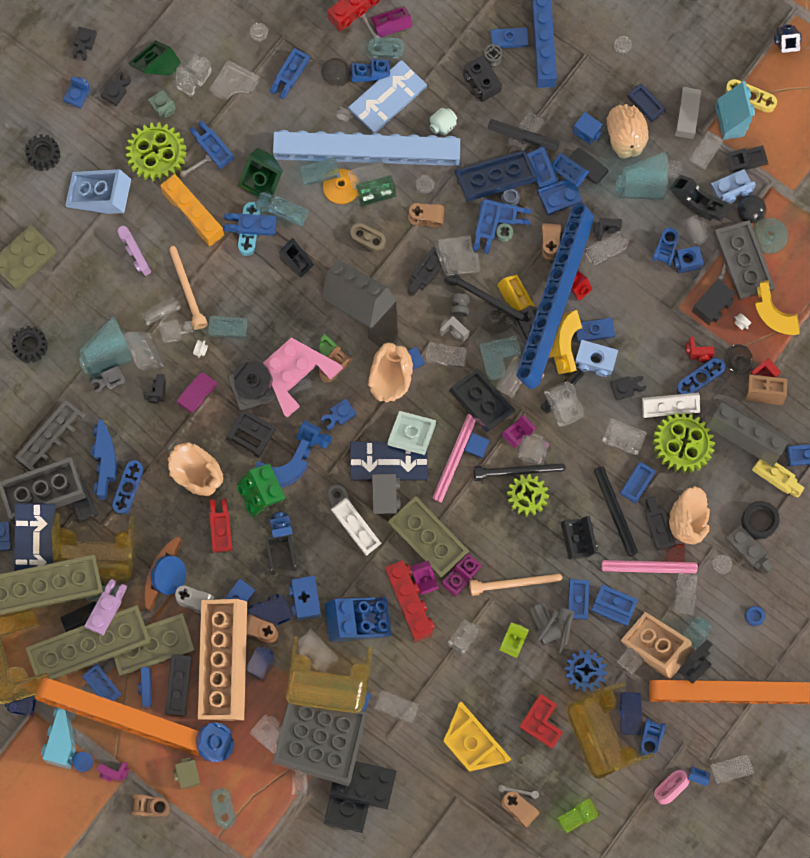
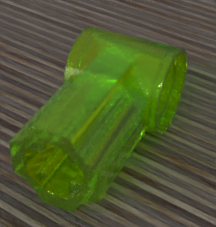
M591 798L575 806V809L560 816L558 821L564 832L568 833L584 823H589L599 817L600 814Z

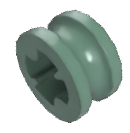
M506 223L500 224L496 230L497 239L501 242L510 241L513 236V228ZM501 230H508V236H505V234L502 236Z

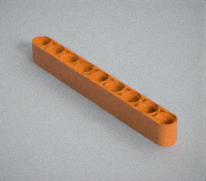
M41 678L35 695V699L200 756L196 747V738L199 732L197 730L52 679Z
M650 680L649 701L810 705V682L695 681L692 684L688 680Z

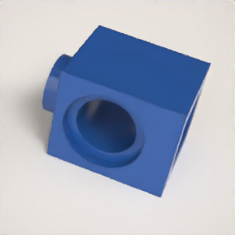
M584 112L574 125L572 133L591 145L594 140L597 142L603 134L601 131L603 124Z
M699 246L677 250L675 257H673V264L675 268H678L679 274L702 268L703 259ZM688 257L692 262L686 263L683 258Z

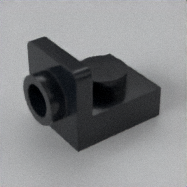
M599 218L598 224L594 226V235H597V241L602 240L603 231H606L608 234L620 232L622 219Z
M157 374L156 380H153L152 391L155 392H144V399L148 400L149 403L158 404L159 401L164 402L166 389L165 374Z

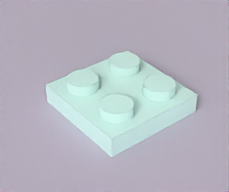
M399 411L388 440V445L425 455L436 426V420Z

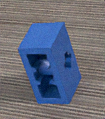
M315 576L292 579V585L288 586L290 597L295 599V604L291 605L293 616H297L298 621L320 618L321 613ZM302 595H306V598H308L306 603H303L301 600Z

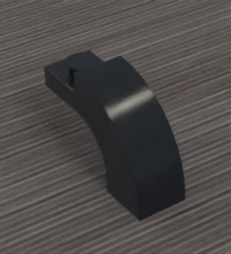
M679 175L669 188L684 206L708 221H711L712 218L722 221L732 208L730 203L708 195L696 184L694 179Z

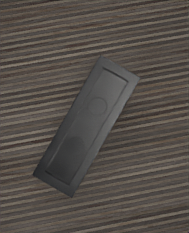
M172 654L165 708L166 714L185 716L192 656Z

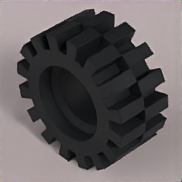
M39 134V138L34 136L33 141L31 139L28 141L29 145L26 144L27 150H25V154L29 164L37 170L39 168L40 171H43V168H46V171H48L50 166L54 168L55 163L58 164V158L61 156L60 149L53 137L50 139L49 135L43 137V134ZM47 147L50 150V154L44 159L38 158L36 156L37 149Z
M26 326V329L22 327L20 328L21 331L18 332L17 330L15 332L16 336L12 337L13 342H11L15 355L21 361L25 360L26 363H30V361L34 363L36 359L41 360V356H45V350L48 349V343L44 334L34 326L33 328ZM27 338H33L37 341V346L32 351H26L22 347L24 340Z

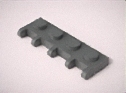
M65 400L15 458L30 471L35 470L36 468L34 467L42 458L47 462L50 460L45 454L54 444L59 447L63 445L58 439L67 429L72 433L75 431L71 424L79 416L84 420L86 415Z

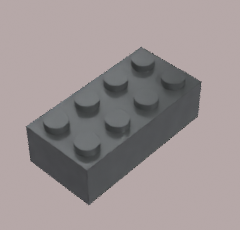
M72 457L0 482V493L12 523H15V503H55L56 509L87 498Z

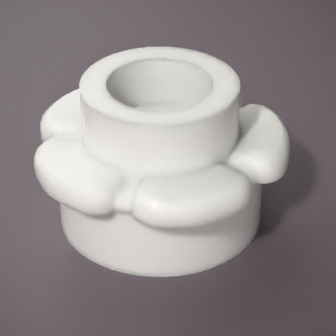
M740 313L737 317L734 316L736 319L734 323L741 330L744 328L749 329L748 326L751 322L743 314Z
M198 340L193 354L198 356V358L206 354L208 345H205V340L203 342Z

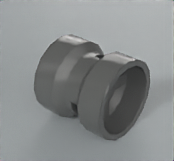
M496 44L488 45L484 51V57L491 68H497L502 60V49Z
M466 294L451 295L453 306L450 309V315L454 317L469 316L467 305L470 302V296Z

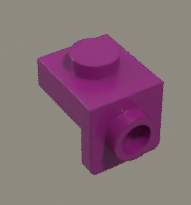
M522 415L516 423L502 433V436L515 449L527 440L536 428L530 420Z
M429 560L411 566L421 595L439 589Z
M124 761L118 772L100 763L97 772L100 773V778L108 782L113 779L120 783L121 779H126L130 769H128V763Z

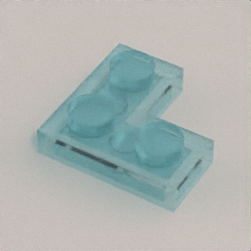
M513 336L479 344L489 382L507 378L503 359L521 355L517 337Z

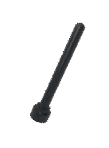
M451 269L447 273L444 282L448 285H458L520 321L526 319L525 314L461 279L458 272Z
M564 464L496 469L474 466V481H483V479L492 476L564 471L566 466Z

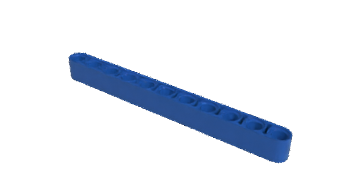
M581 202L575 204L570 211L516 373L517 378L528 389L536 388L541 382L594 221V214Z

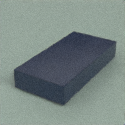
M639 84L627 94V98L651 123L666 111L665 107L642 84Z

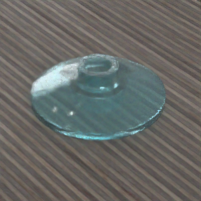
M764 218L753 226L761 252L773 254L781 251L786 246L788 231L781 221L774 218ZM768 231H772L774 235H768Z

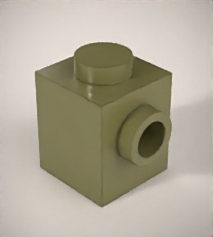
M185 758L179 760V764H175L176 770H173L175 782L179 781L182 790L201 785L195 760Z

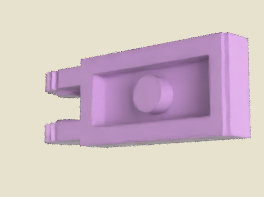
M120 226L117 229L118 235L123 243L128 244L125 248L130 257L134 255L136 261L133 263L138 272L142 271L147 276L151 273V270L127 227Z
M111 579L108 582L105 592L100 596L85 624L86 629L102 636L105 634L121 604V599L127 588L126 585L121 584L114 597L110 594L116 585V581Z

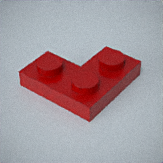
M540 694L519 728L553 749L563 731L547 722L557 704Z

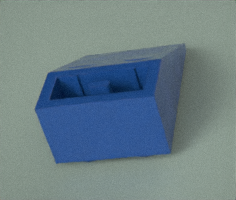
M387 597L334 599L324 604L329 642H348L392 636Z

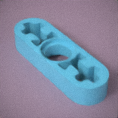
M248 202L243 208V214H249L251 208H254L256 211L253 213L254 215L261 214L260 207L255 202ZM239 235L238 249L242 255L250 256L255 252L257 235ZM246 238H249L250 247L248 250H244L243 247L246 245Z

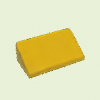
M517 274L503 278L497 284L507 305L521 311L528 306H534Z

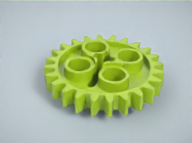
M158 122L157 127L150 123V128H147L144 124V130L141 131L137 128L138 134L132 133L133 140L127 141L128 145H130L126 147V152H128L126 158L130 159L128 165L132 166L133 172L137 171L138 177L144 174V180L151 177L152 182H154L155 178L158 177L159 181L162 182L163 176L169 179L168 174L174 175L175 169L181 170L179 164H185L183 158L186 157V152H184L186 145H182L184 144V139L180 138L179 132L175 133L174 127L168 130V124L162 128L160 122ZM159 138L166 139L163 143L156 142ZM143 145L148 146L146 150L139 149ZM166 154L173 155L170 159L164 158ZM150 161L156 162L153 166H148L147 163Z
M685 412L680 417L675 413L673 418L669 415L666 420L663 419L660 422L661 425L656 427L658 432H655L653 437L657 439H654L652 444L657 446L653 451L659 452L656 458H663L662 465L668 463V470L673 466L675 467V473L681 469L682 474H684L688 469L691 474L694 468L699 471L701 466L704 467L707 461L712 458L709 454L714 452V449L711 447L715 445V442L710 440L714 435H708L710 429L704 428L706 422L699 423L700 417L694 420L693 414H690L687 418ZM686 428H688V434L684 442L686 446L682 450L681 458H679V452L683 445L682 439L685 437ZM673 429H678L680 431V435L675 434L673 432ZM691 434H695L699 440H694ZM668 446H673L676 452L670 451ZM687 452H692L694 458L689 457Z

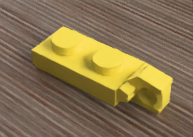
M759 459L752 471L787 494L790 493L798 498L804 490V487L797 483L796 475L777 462L774 466H771Z

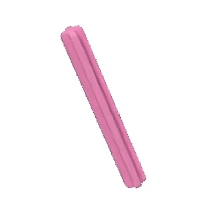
M470 414L465 419L434 492L433 499L437 502L443 501L476 423V420Z
M603 560L601 562L602 571L695 574L698 570L696 562Z

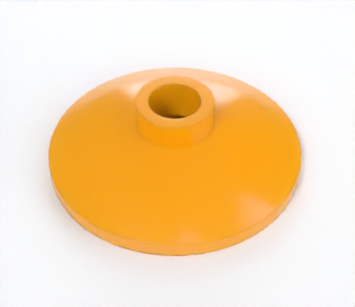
M347 169L333 170L327 174L323 181V192L326 198L335 204L342 205L352 202L360 191V183L357 176ZM344 182L345 185L341 187L338 183Z

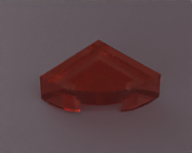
M685 543L677 544L671 548L666 555L665 562H685Z

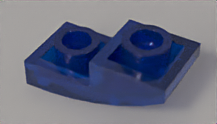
M621 692L619 709L621 713L620 733L622 735H641V693Z

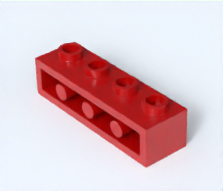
M340 0L327 10L328 20L340 32L350 26L358 17L363 16L372 6L377 5L380 0Z
M402 560L385 567L386 576L414 643L431 637L433 635L432 629H435L432 619L427 618L425 614L427 607L424 600L420 601L418 597L420 590L417 583H413L410 578L413 574L409 564L405 565Z

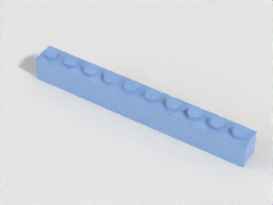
M279 130L274 132L273 156L276 160L459 166L460 138L455 136L438 138L435 135L419 137L418 135L400 136L399 134L382 136L379 133L364 135L362 133L345 134L343 132L326 134L323 131L308 133L307 131L289 132L287 130Z

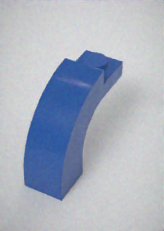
M301 440L293 459L288 464L281 467H272L281 488L295 483L306 472L308 462L303 461V459L307 460L311 452L309 442ZM257 461L254 468L261 467L266 464Z

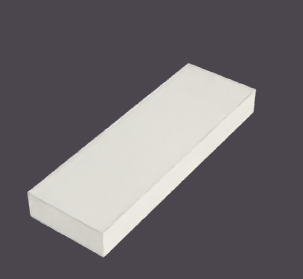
M699 393L642 398L643 418L669 416L675 413L681 415L683 412L685 414L700 413Z
M344 498L330 509L366 556L381 544L347 498Z

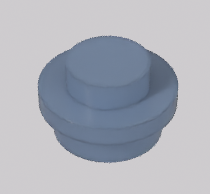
M515 189L502 192L501 201L503 204H518L520 196Z

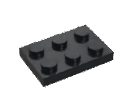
M478 368L453 385L449 390L486 433L515 411Z
M355 761L350 785L346 786L332 782L329 796L388 810L397 771Z

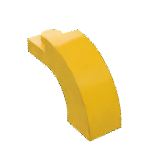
M761 281L760 286L757 287L758 297H762V300L755 303L761 319L777 332L788 335L800 334L797 313L786 314L779 311L772 302L769 281Z
M577 310L563 313L549 358L554 357L558 374L577 370L571 351L572 336L578 329L582 328Z

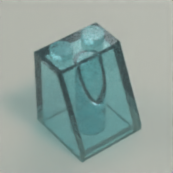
M668 152L660 153L623 168L615 184V192H619V198L663 200L668 189Z
M115 316L110 318L79 351L81 357L78 358L84 374L89 373L90 378L100 375V371L117 363L119 366L133 361Z

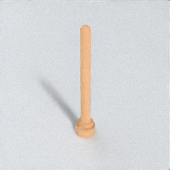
M171 246L169 251L193 315L191 321L193 329H202L208 325L206 317L199 312L178 251L175 246Z
M552 574L487 583L471 580L469 581L471 596H477L485 590L559 582L562 580V575Z

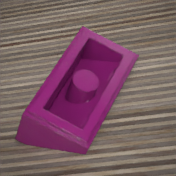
M405 6L371 18L375 31L380 38L412 27L411 16Z

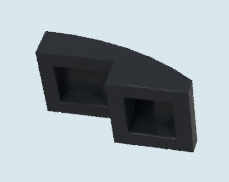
M763 145L748 150L743 148L727 153L731 171H741L743 169L747 170L768 165Z
M577 148L569 157L589 171L585 178L596 185L609 172L599 161L580 148Z

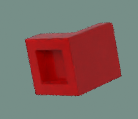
M769 358L750 373V375L776 378L781 374L780 370Z

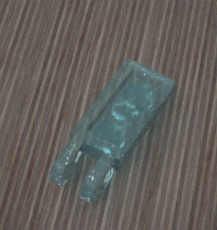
M265 192L260 193L258 200L255 202L258 210L268 211L303 227L309 214V210Z

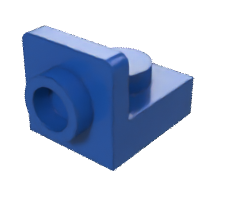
M72 76L70 79L71 85L63 100L65 103L81 109L90 92L89 83L82 77L76 78Z

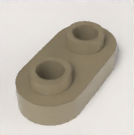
M357 223L350 230L351 239L371 251L378 252L385 247V236L365 224ZM361 232L363 236L358 237L356 234ZM374 241L380 242L378 245L373 244Z

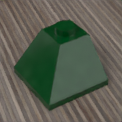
M155 40L128 64L145 74L169 76L178 71V67L182 65V62L170 46Z
M257 148L249 154L237 186L270 203L283 170L273 155Z

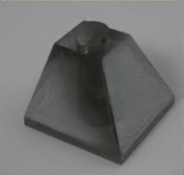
M396 302L372 328L368 327V338L379 348L388 342L395 345L398 342Z

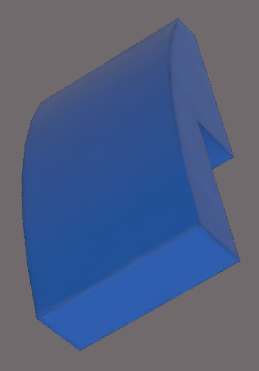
M371 59L370 64L351 63L352 82L374 81L389 77V60Z
M284 511L275 512L272 514L273 516L269 517L273 538L293 534L288 513L284 514Z

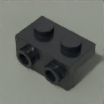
M590 516L561 522L569 560L589 558L598 553V545L595 541Z

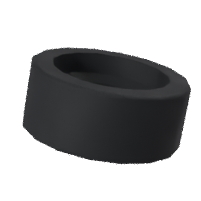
M756 501L750 504L743 512L741 522L742 527L752 538L766 539L778 528L780 518L777 509L772 504L765 501ZM756 509L765 510L771 516V526L765 531L755 530L749 522L750 514Z

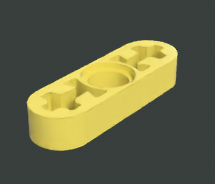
M736 79L730 80L727 83L725 92L730 91L733 86H737L741 81ZM746 84L750 91L756 95V99L750 100V104H753L754 108L766 113H770L775 109L777 99L774 95ZM767 100L771 101L769 106H766Z

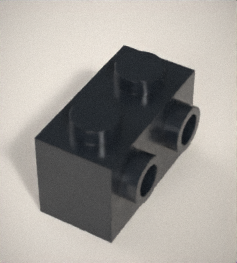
M483 55L464 65L463 77L467 83L470 82L474 95L477 98L479 97L482 102L501 92L502 83Z
M717 279L694 305L691 312L707 325H710L713 321L716 323L723 315L721 311L724 308L729 309L734 303L733 297L735 292Z

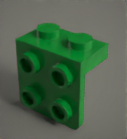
M270 464L251 469L237 483L238 493L242 496L245 508L251 517H256L266 506L285 499Z

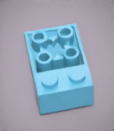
M745 81L718 98L715 108L722 140L744 137L749 129V124L752 122V117L755 115L754 106L750 104L749 100L751 98V91L746 86Z
M55 707L53 712L55 720L53 725L50 724L47 736H49L47 744L43 745L41 755L46 763L71 770L73 758L76 754V746L69 711Z

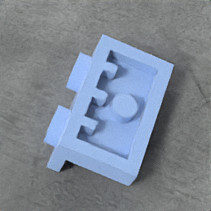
M745 169L715 181L710 185L716 198L728 203L734 202L740 196L746 197L752 194L756 186L755 182L750 181Z

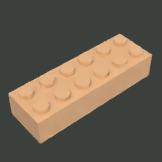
M239 599L201 600L199 720H244L247 601Z

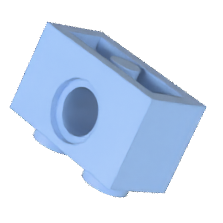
M581 340L575 366L581 371L588 372L590 370L602 377L611 376L618 350ZM591 357H598L601 362L594 363Z

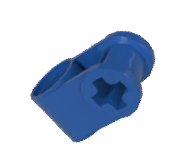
M666 228L663 231L652 261L658 260L667 263V266L671 265L679 237L678 232L674 228ZM665 236H672L674 241H667Z
M650 718L646 719L639 745L641 756L651 758L656 754L664 735L666 723L659 724L650 721ZM644 744H651L654 748L653 752H647L644 749Z

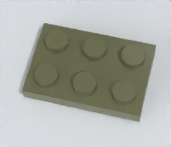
M30 225L0 252V275L17 290L57 253V250Z

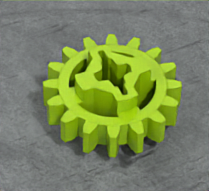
M528 474L526 479L521 475L520 481L515 478L513 480L515 485H509V489L512 491L507 492V496L511 497L508 499V504L513 503L511 509L515 510L517 508L518 515L525 512V517L528 516L529 512L533 516L536 515V510L542 512L541 505L546 506L547 502L545 500L549 498V495L545 494L548 491V487H542L544 481L538 482V476L531 479V474ZM521 486V492L515 495L516 489ZM525 492H528V494L531 495L530 499H528L527 496H524ZM541 496L539 503L535 505V498Z

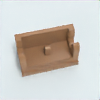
M749 375L745 401L783 405L787 396V379Z

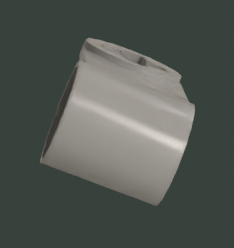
M180 586L175 592L176 602L180 606L191 609L198 614H201V600L214 599V596L188 586ZM184 592H186L187 597H185L184 600H182L181 595H183Z

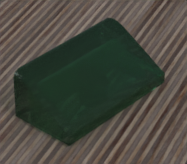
M391 175L356 185L361 207L396 197L395 184Z

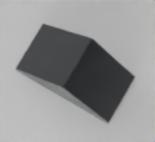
M293 238L279 251L280 260L299 277H302L314 265Z

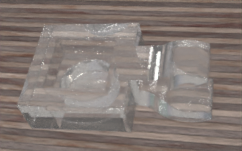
M178 320L159 323L163 343L182 340L181 334L194 332L192 321L184 322L180 325Z

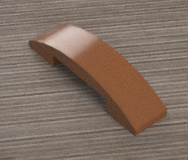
M180 537L171 540L161 550L151 566L145 586V605L148 612H152L159 596L158 591L153 590L151 570L156 565L154 563L162 556L171 555L176 557L182 543Z

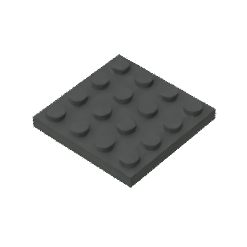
M291 690L272 764L349 786L367 712Z

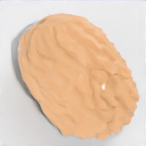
M628 104L615 106L606 118L611 146L618 157L622 159L629 158L630 156L637 157L643 151L648 141L646 120L634 105L632 107L628 106Z
M388 342L383 344L376 352L370 370L368 386L377 400L385 402L395 401L408 391L413 363L406 347L396 346Z
M181 443L170 452V457H168L169 476L188 491L197 495L210 496L222 484L223 474L218 462L196 444Z
M693 486L684 490L679 499L674 502V506L670 511L669 525L671 532L675 538L683 543H699L709 532V525L706 524L709 520L710 509L707 508L706 493L701 488Z

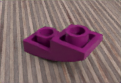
M201 372L181 394L177 404L192 414L204 402V398L216 388L217 382Z
M467 554L442 581L441 585L456 597L482 568V565L470 554Z

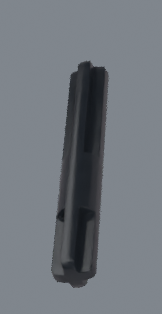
M491 119L488 125V129L545 147L552 151H557L560 142L558 140Z

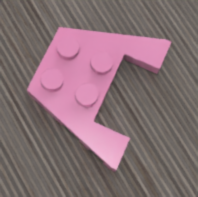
M290 338L263 362L273 376L272 386L282 411L287 418L300 407L288 391L311 370L318 366L331 380L343 369L337 362L293 338Z

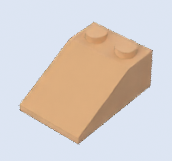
M644 612L621 639L624 645L669 680L674 677L687 658L694 652L692 643L688 638L647 612Z

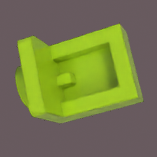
M510 623L499 650L517 658L529 630L521 625Z

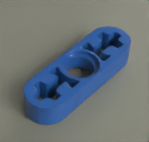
M714 358L678 383L677 393H696L723 374L725 370L724 361ZM713 364L720 365L719 371L714 370L709 374L708 371L712 369ZM698 373L704 374L706 381L703 383L698 382L696 375ZM691 382H693V385L688 390L689 392H687L686 390H681L683 384L684 386H688L689 384H691Z
M132 460L125 467L112 503L114 511L119 515H125L131 509L144 473L143 466L139 461ZM135 465L137 466L138 470H140L139 472L134 473L133 478L137 479L136 481L130 479L132 475V471L130 470V468H134ZM126 483H131L134 486L133 490L129 493L123 491V485ZM120 494H122L125 497H130V499L125 498L124 504L126 505V508H122L121 510H119V507L117 506V503L121 504L123 500V497L120 496Z

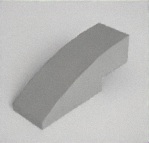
M688 87L682 88L675 136L689 139L694 138L701 90Z

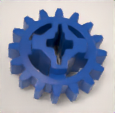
M579 650V656L573 653L571 656L573 661L568 659L566 662L570 667L564 668L565 671L569 672L565 675V679H571L568 685L575 684V691L578 688H582V693H585L586 689H589L591 693L593 692V687L600 688L599 682H605L602 676L607 675V672L603 671L607 665L601 664L603 657L596 658L597 652L590 655V650H587L585 654H583L582 650ZM583 659L581 665L574 666L577 661ZM591 660L597 665L598 668H595L592 665ZM584 667H587V670L590 671L587 676L581 671ZM574 675H577L581 681H577ZM598 677L593 683L588 684L590 678Z

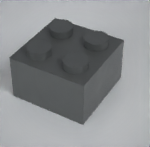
M396 474L372 475L373 514L397 513V509H400V497H396V490H400V478H396Z

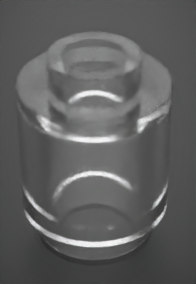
M699 216L687 219L685 221V228L692 243H697V245L705 243L709 233L703 219H700Z

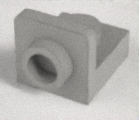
M452 317L450 320L445 319L439 326V334L441 336L451 330L450 333L457 340L460 338L464 342L469 337V331L455 317Z

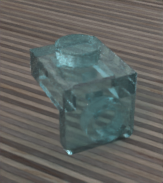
M696 617L682 635L691 641L694 650H696L712 628L707 620Z

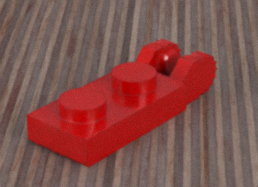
M223 498L221 501L223 513H216V502L214 499L210 500L213 553L232 551L230 516L226 498Z

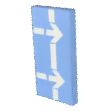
M401 60L390 70L389 77L379 79L352 103L348 110L372 133H376L427 87V84Z

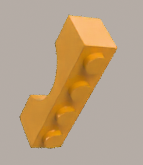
M175 174L160 185L162 194L188 218L198 235L209 247L224 236L223 228Z

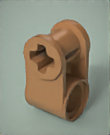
M414 203L410 206L408 221L412 225L429 226L432 228L443 226L444 206Z
M542 223V256L546 260L551 261L555 259L561 239V224Z
M337 346L329 354L328 358L340 364L343 369L330 380L319 368V378L321 381L326 383L332 382L352 362L353 358L351 356L348 357L342 352L340 346Z
M247 614L246 637L265 643H273L277 640L278 631L272 623ZM269 630H271L272 635L268 634V636L266 637L264 632H268Z
M508 792L502 798V807L524 828H527L539 815V811L516 792ZM507 797L509 799L512 797L515 798L514 804L509 806L507 804L509 802Z
M133 795L134 807L133 811H131L133 816L165 817L170 813V804L164 798ZM163 802L165 810L161 813L156 812V805Z

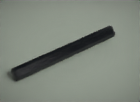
M598 467L594 469V473L627 555L629 557L634 556L638 553L631 532L604 467Z

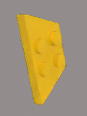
M460 702L443 742L463 766L471 772L511 761L507 753L467 707Z

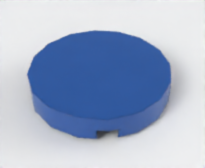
M166 555L154 563L156 565L151 570V583L157 591L166 595L174 594L178 587L184 585L186 568L178 557Z
M218 722L203 726L196 738V747L200 756L212 763L227 759L234 747V739H232L230 729Z

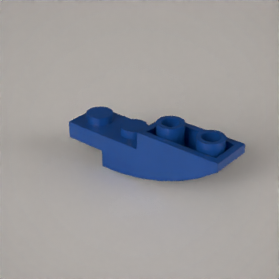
M99 419L98 425L94 426L96 443L92 444L91 455H94L96 461L101 462L97 464L99 481L95 482L94 493H97L98 499L106 500L109 481H117V459L109 431L103 420Z

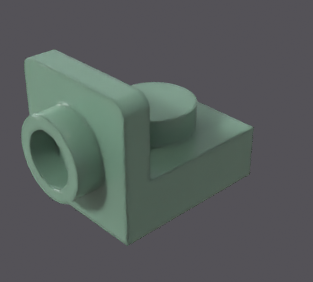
M164 90L148 99L149 104L160 119L171 116L176 110L173 100H170Z

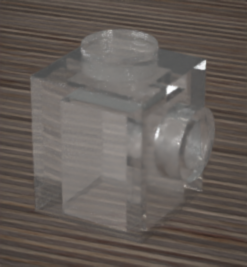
M195 54L184 68L186 78L199 86H202L211 74L209 60Z
M537 434L523 436L517 457L528 464L543 465L549 443Z

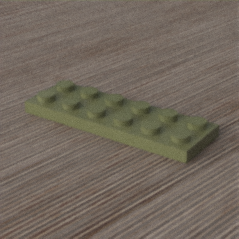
M95 555L0 574V616L102 594L103 590Z
M136 605L115 613L103 636L86 629L84 625L25 649L39 685L41 678L56 680L151 643L139 608Z

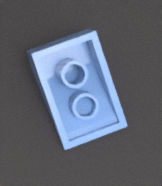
M120 169L73 172L65 206L106 214L124 213L131 178Z

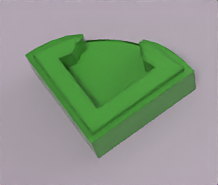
M324 333L320 339L319 352L328 357L337 345Z

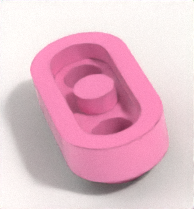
M676 770L656 788L654 796L660 804L670 803L689 785L690 780H688L687 773L684 770Z

